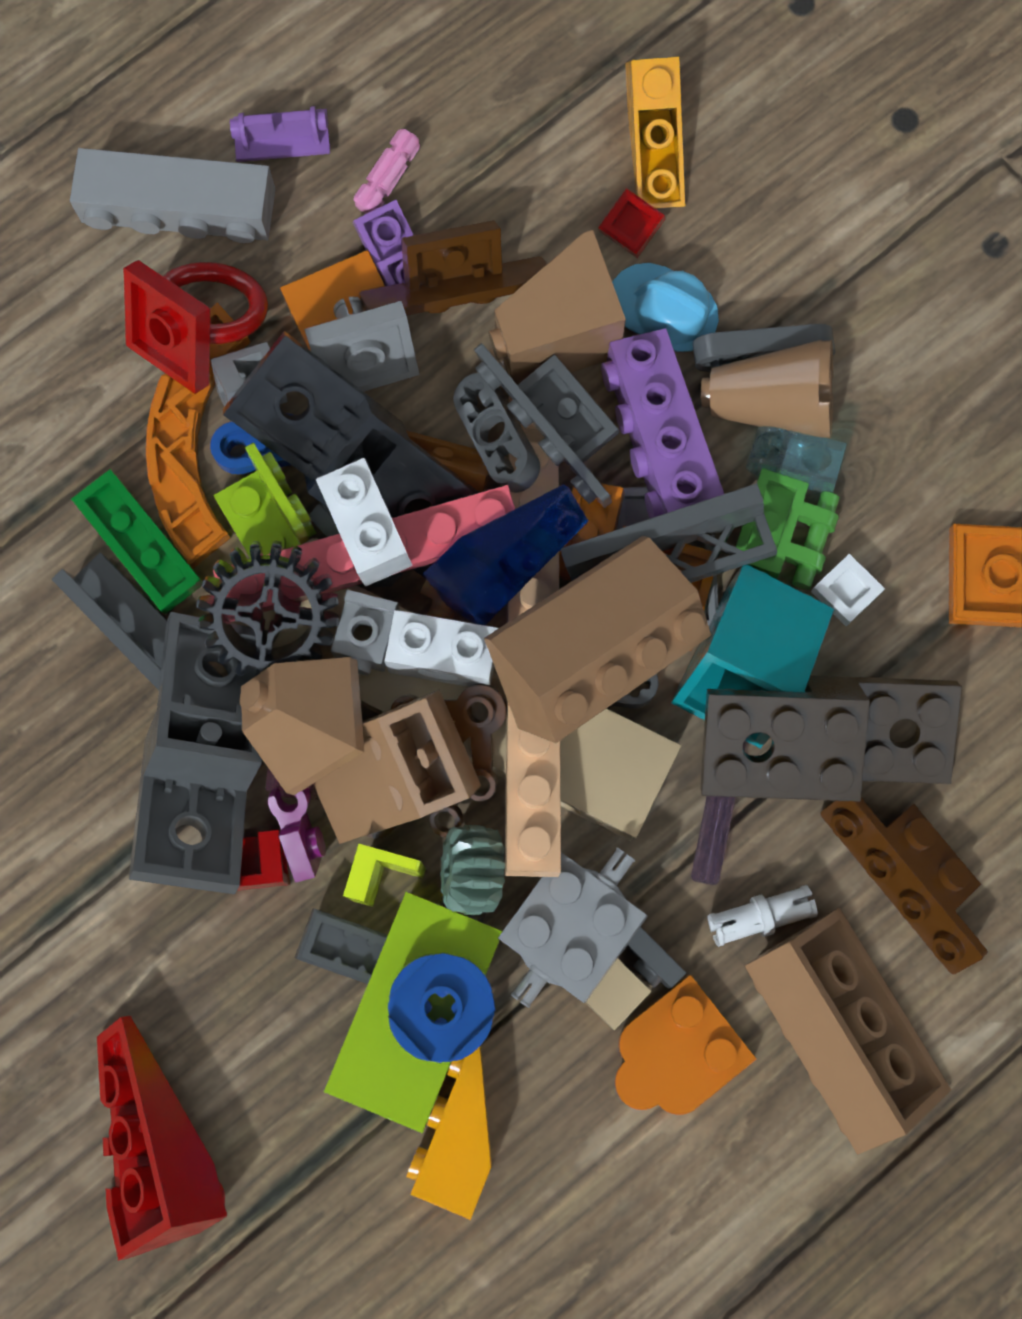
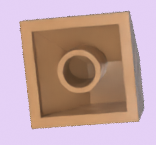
M343 657L274 663L241 686L242 732L286 793L296 795L365 752L358 661L356 659Z

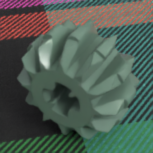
M464 825V827H451L447 833L446 839L443 842V855L440 857L441 892L447 909L464 913V915H481L484 912H494L503 897L502 887L505 883V847L502 844V837L498 830L485 828L480 825Z

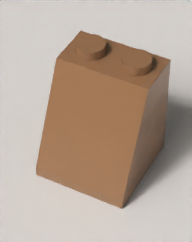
M593 230L581 234L494 310L495 329L488 331L492 346L489 352L517 385L554 354L570 373L607 361L609 343L623 339L626 318Z

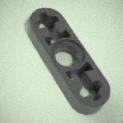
M809 324L705 334L693 341L695 367L700 371L711 372L713 367L821 339L822 341L832 340L834 356L836 351L833 329L826 324Z
M479 373L465 377L458 384L454 392V406L490 476L500 485H508L510 492L518 493L527 490L538 478L540 461L519 421L506 406L508 401L500 387L493 391ZM478 395L482 404L485 407H487V409L483 411L476 407L478 404ZM499 422H504L505 428L500 438L492 443H488V434L491 428ZM508 454L517 458L515 462L517 469L515 471L510 460L505 457Z

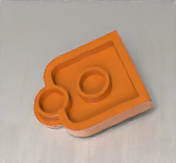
M688 975L630 1021L621 1031L618 1047L624 1062L616 1073L615 1088L620 1099L633 1109L647 1110L659 1105L668 1113L684 1115L698 1108L757 1059L694 978Z

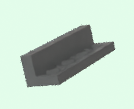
M757 483L560 549L571 582L641 536L649 537L662 552L674 548L670 556L665 555L678 570H681V573L690 583L777 555V548L764 515V501ZM754 521L763 545L742 551L726 542L735 527ZM723 532L719 540L711 536ZM699 540L714 547L711 556L705 564L693 567L678 560L680 553L687 543ZM721 551H722V552H725V553H727V554L730 555V556H727V557L718 559V557H719Z
M99 553L76 576L61 569L51 580L159 690L167 619L102 553ZM209 662L202 664L204 670L209 675L217 678L223 677Z

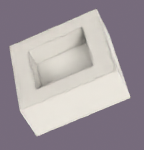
M848 554L811 592L822 603L834 608L833 614L847 626L885 588Z

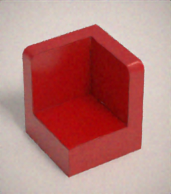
M280 830L258 832L257 837L243 838L240 886L237 891L290 885L288 861L279 839Z

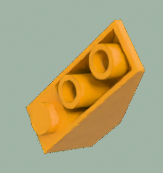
M679 57L631 60L625 63L628 120L636 195L655 209L684 207L685 185Z
M481 1046L469 1056L461 1060L452 1061L447 1075L455 1078L456 1081L449 1099L439 1095L431 1112L427 1126L436 1129L429 1149L418 1146L406 1175L407 1178L415 1181L410 1195L469 1220L472 1218L492 1165Z

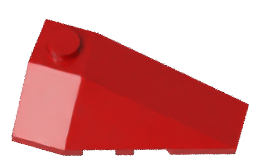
M120 1017L97 1036L100 1101L105 1107L110 1108L111 1115L109 1137L102 1138L103 1156L113 1155L115 1187L105 1189L106 1208L118 1261L129 1259L199 1234L227 1217L224 1188L218 1180L215 1164L132 1017Z

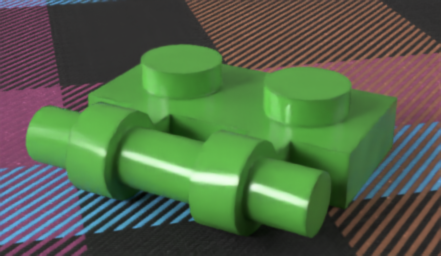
M762 468L756 483L764 501V515L777 548V555L747 565L777 579L784 562L793 564L797 568L792 584L798 588L810 590L815 574L822 572L826 557L822 553L828 534L835 531L839 519L835 512L840 497L832 492L823 491L820 494L817 506L804 502L809 483ZM754 521L742 525L736 548L745 551L763 545ZM797 521L805 523L810 527L804 546L791 543Z

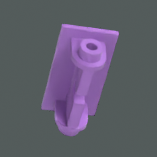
M312 106L310 110L247 116L244 113H239L238 116L230 119L232 139H235L236 162L330 154L327 109H316L315 106Z

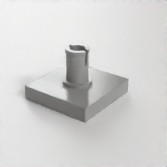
M349 297L353 314H349L344 299H341L334 306V315L337 320L304 329L311 352L363 392L419 375L409 324L402 301L365 311L360 298Z

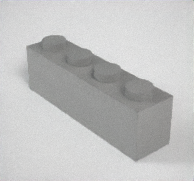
M78 148L70 203L81 223H85L95 229L108 230L112 226L133 228L144 234H157L161 230L179 232L186 237L194 239L214 235L224 236L238 243H251L254 239L269 240L276 188L270 168L265 165Z

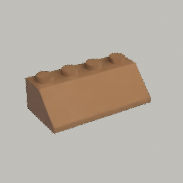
M641 536L486 636L484 640L518 729L557 743L709 638L711 632L698 590L649 537Z
M840 908L831 911L745 965L756 990L763 996L778 1021L784 1037L793 1046L808 1071L811 1082L820 1091L835 1116L841 1132L848 1138L857 1155L907 1135L951 1091L945 1078Z

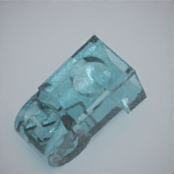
M763 426L756 430L746 468L756 476H759L761 469L764 468L809 483L808 489L813 490L812 494L820 497L823 491L833 493L847 443L791 430Z

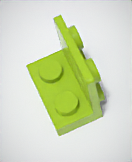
M254 442L249 444L245 449L256 471L213 495L250 558V545L253 541L260 542L263 555L270 554L273 541H281L282 550L304 544L310 540V537L317 534L310 522L311 519L296 494L288 498L286 497L292 491L272 453L268 452L262 456Z

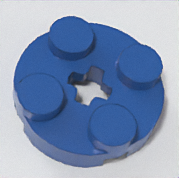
M446 953L423 956L408 964L394 980L389 995L388 1018L390 1029L395 1039L412 1056L421 1060L438 1063L461 1060L477 1050L491 1030L496 1009L492 987L485 974L475 964L463 957ZM436 992L441 998L448 994L453 996L456 1001L451 1007L455 1014L453 1020L448 1022L441 1017L434 1022L430 1019L428 1013L431 1011L432 1005L428 999Z

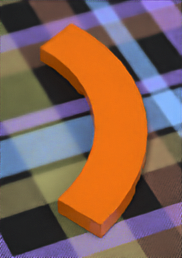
M218 302L210 308V324L234 321ZM248 336L230 343L210 344L209 386L196 394L167 374L161 375L150 407L146 434V461L149 483L152 487L155 504L162 524L175 547L192 569L230 539V536L219 523L209 505L199 472L198 436L201 419L207 400L216 384L211 359L244 349L250 344Z

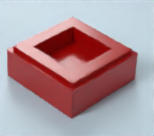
M626 188L598 229L606 237L638 258L666 218L663 213Z

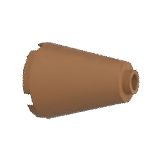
M821 339L711 368L710 378H702L701 381L702 407H710L711 416L715 418L820 440L830 439L833 428L832 378H834L832 340L822 341Z

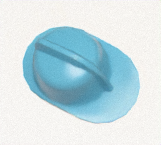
M653 263L634 264L622 270L612 281L626 318L625 327L639 335L666 328L674 351L688 352L693 351V341L696 338L705 334L715 333L719 322L717 305L704 284L690 273L673 271L665 266Z

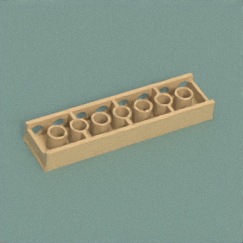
M356 585L332 592L338 594L339 604L327 610L338 614L340 621L347 590L378 598L381 597ZM309 600L301 601V607L311 608ZM399 606L400 611L412 613ZM299 624L297 629L281 630L272 648L281 647L297 640L307 630L309 625ZM361 625L355 629L354 638L359 641H365L371 637L373 629L369 626ZM338 626L326 628L335 638ZM317 644L323 653L322 659L334 658L331 653L332 645L323 646ZM303 655L305 661L310 660V659H308L306 656ZM387 666L385 672L371 669L370 675L359 674L361 707L377 715L390 710L393 702L403 695L412 694L421 697L440 689L444 700H457L461 692L468 688L467 686L389 673ZM494 666L491 686L497 689L506 701V695ZM481 702L473 703L471 708L473 716L478 720L487 719V707ZM605 709L560 740L561 807L628 841H631L633 838L636 839L681 745L611 710ZM505 720L501 728L492 733L493 771L506 779ZM470 736L463 743V745L467 751L470 761L472 762Z

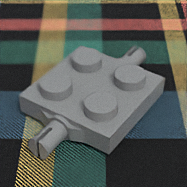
M618 847L600 873L582 868L561 852V873L559 877H542L498 937V939L520 954L527 967L530 968L514 992L511 993L516 1000H520L528 990L520 1001L526 1007L530 1008L531 1003L547 982L562 986L580 1001L586 1003L648 917V915L627 901L621 890L617 887V884L632 863L636 861L628 854L624 857L626 853Z

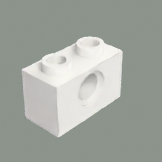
M365 458L316 479L356 572L365 587L413 566Z
M394 610L385 664L389 673L467 687L476 684L491 686L494 664L484 638L499 628Z

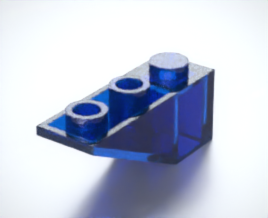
M563 484L460 537L423 574L449 608L472 623L485 626L589 520L569 487Z

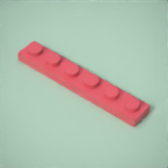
M508 485L392 518L413 565L398 573L523 537ZM340 534L298 545V547L302 548L298 564L304 566L310 559L316 558L320 565L312 577L316 578L324 574H329L332 577V585L321 593H332L363 584ZM294 547L281 550L280 556L289 558ZM213 570L214 577L219 578ZM265 573L244 578L230 590L227 597L239 599L241 594H254L260 591L264 584ZM281 576V589L285 596L299 602L308 600L304 591L295 582ZM269 589L267 601L263 602L261 609L263 612L274 610V603H272L273 590ZM227 615L230 622L235 621V616Z

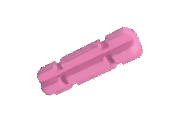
M400 129L396 132L390 141L392 147L384 150L366 178L369 182L362 184L354 196L355 206L365 214L382 207L384 204L382 198L390 195L408 167L405 163L412 161L420 149L418 137L406 129Z

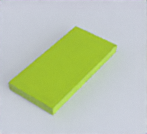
M405 892L324 1093L423 1133L451 1062L438 1063L418 1059L408 1053L397 1042L390 1029L388 1018L391 986L398 974L414 960L423 956L441 953L463 957L471 961L486 976L500 941L498 937L503 931ZM436 992L428 999L432 1005V1009L428 1013L430 1019L434 1022L441 1017L448 1022L453 1020L455 1014L451 1007L456 1002L453 996L448 994L441 998Z

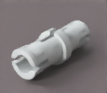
M804 885L799 889L766 899L761 894L751 897L749 904L720 913L709 914L708 924L711 932L716 931V935H713L716 945L718 947L723 946L725 943L760 933L762 937L769 936L775 933V928L806 918L817 917L815 899L810 901L807 899V897L812 896V892L807 885Z

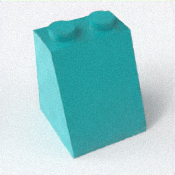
M749 565L742 566L726 588L709 624L711 636L698 645L671 704L705 720L707 689L804 692L834 608L784 584L763 571H759ZM758 732L749 735L745 741L761 749L770 736Z

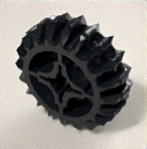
M253 541L250 545V559H247L243 551L236 547L230 552V558L234 567L226 561L219 559L213 566L219 578L208 576L204 578L202 587L211 595L200 596L196 606L202 611L209 613L199 618L197 622L198 628L215 630L206 637L205 645L207 648L224 646L218 656L220 664L228 663L233 657L238 659L235 670L238 676H242L246 672L248 665L257 667L255 676H257L274 663L305 661L303 655L310 660H320L323 653L317 644L331 646L334 641V635L326 628L338 626L339 615L327 609L337 606L339 604V597L336 593H321L332 585V577L329 574H324L313 578L312 576L317 572L320 562L316 558H312L304 566L298 564L302 554V548L295 546L291 550L290 557L286 558L280 556L282 550L281 541H273L270 555H263L260 542ZM265 573L264 584L260 591L254 594H241L239 599L227 597L230 590L244 578ZM281 576L295 582L304 591L311 608L301 607V602L291 600L284 595L281 589ZM269 589L273 590L272 603H274V612L276 613L274 620L270 622L268 632H265L266 619H263L264 613L261 609L263 602L267 601ZM227 615L235 616V621L246 623L253 628L256 634V645L243 639L234 630ZM299 624L309 625L307 630L297 640L281 647L272 648L274 636L279 631L289 628L297 629Z

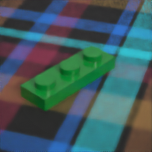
M111 469L71 498L73 503L164 615L202 586L203 582Z

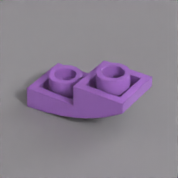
M394 200L352 222L365 249L369 251L385 286L405 283L401 238L413 236L397 200Z

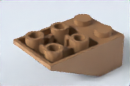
M440 689L362 721L365 752L313 784L339 844L422 818L469 799L481 786Z

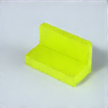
M358 844L343 896L353 902L373 907L384 868L419 878L424 877L426 868L419 860Z

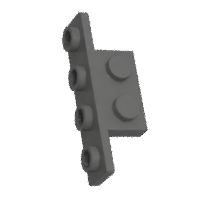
M482 343L479 344L474 351L481 363L475 369L493 391L500 386L503 387L513 399L506 405L525 429L532 423L545 437L538 443L556 466L560 465L563 461L567 463L577 475L570 481L571 484L588 504L597 499L604 508L610 505L612 499L609 493L583 463L619 434V430L555 354L517 385Z

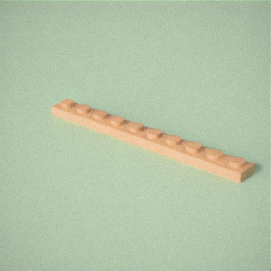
M510 396L508 403H510L513 400ZM533 423L526 429L522 425L521 427L539 458L540 472L530 488L518 493L510 492L523 537L507 542V623L559 590V465L556 466L538 444L545 437ZM508 454V459L515 471L517 469L515 466L517 458ZM506 698L505 876L559 877L561 873L560 741L553 743L518 729Z

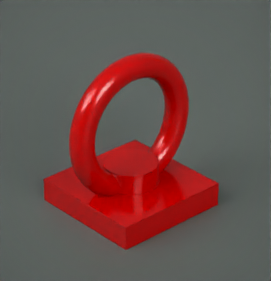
M140 260L123 268L126 346L194 394L209 386L210 344H225L243 339L255 332L266 318L268 300L264 289L248 273L233 266L213 262H196L178 266L166 272L163 276ZM204 281L226 284L243 293L248 300L249 307L243 316L234 321L210 324V308L180 287Z

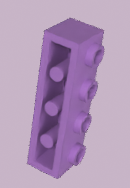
M667 329L611 341L609 343L607 362L601 364L602 377L607 391H615L619 403L615 407L616 419L621 433H629L633 448L630 449V459L635 476L637 478L644 477L648 493H645V505L649 518L651 519L723 495L724 492Z

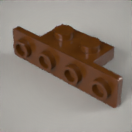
M492 220L401 238L405 283L361 291L359 296L365 311L402 301L406 316L423 312L442 313L453 306L468 303L487 304L494 301L497 297L512 295L545 267L547 263L540 256L502 263L501 228Z
M862 798L860 802L834 801L821 811V817L833 830L834 834L843 842L866 870L867 874L875 881L900 914L908 921L936 958L951 974H956L987 955L988 951L955 911L982 884L915 804L900 813L886 827Z

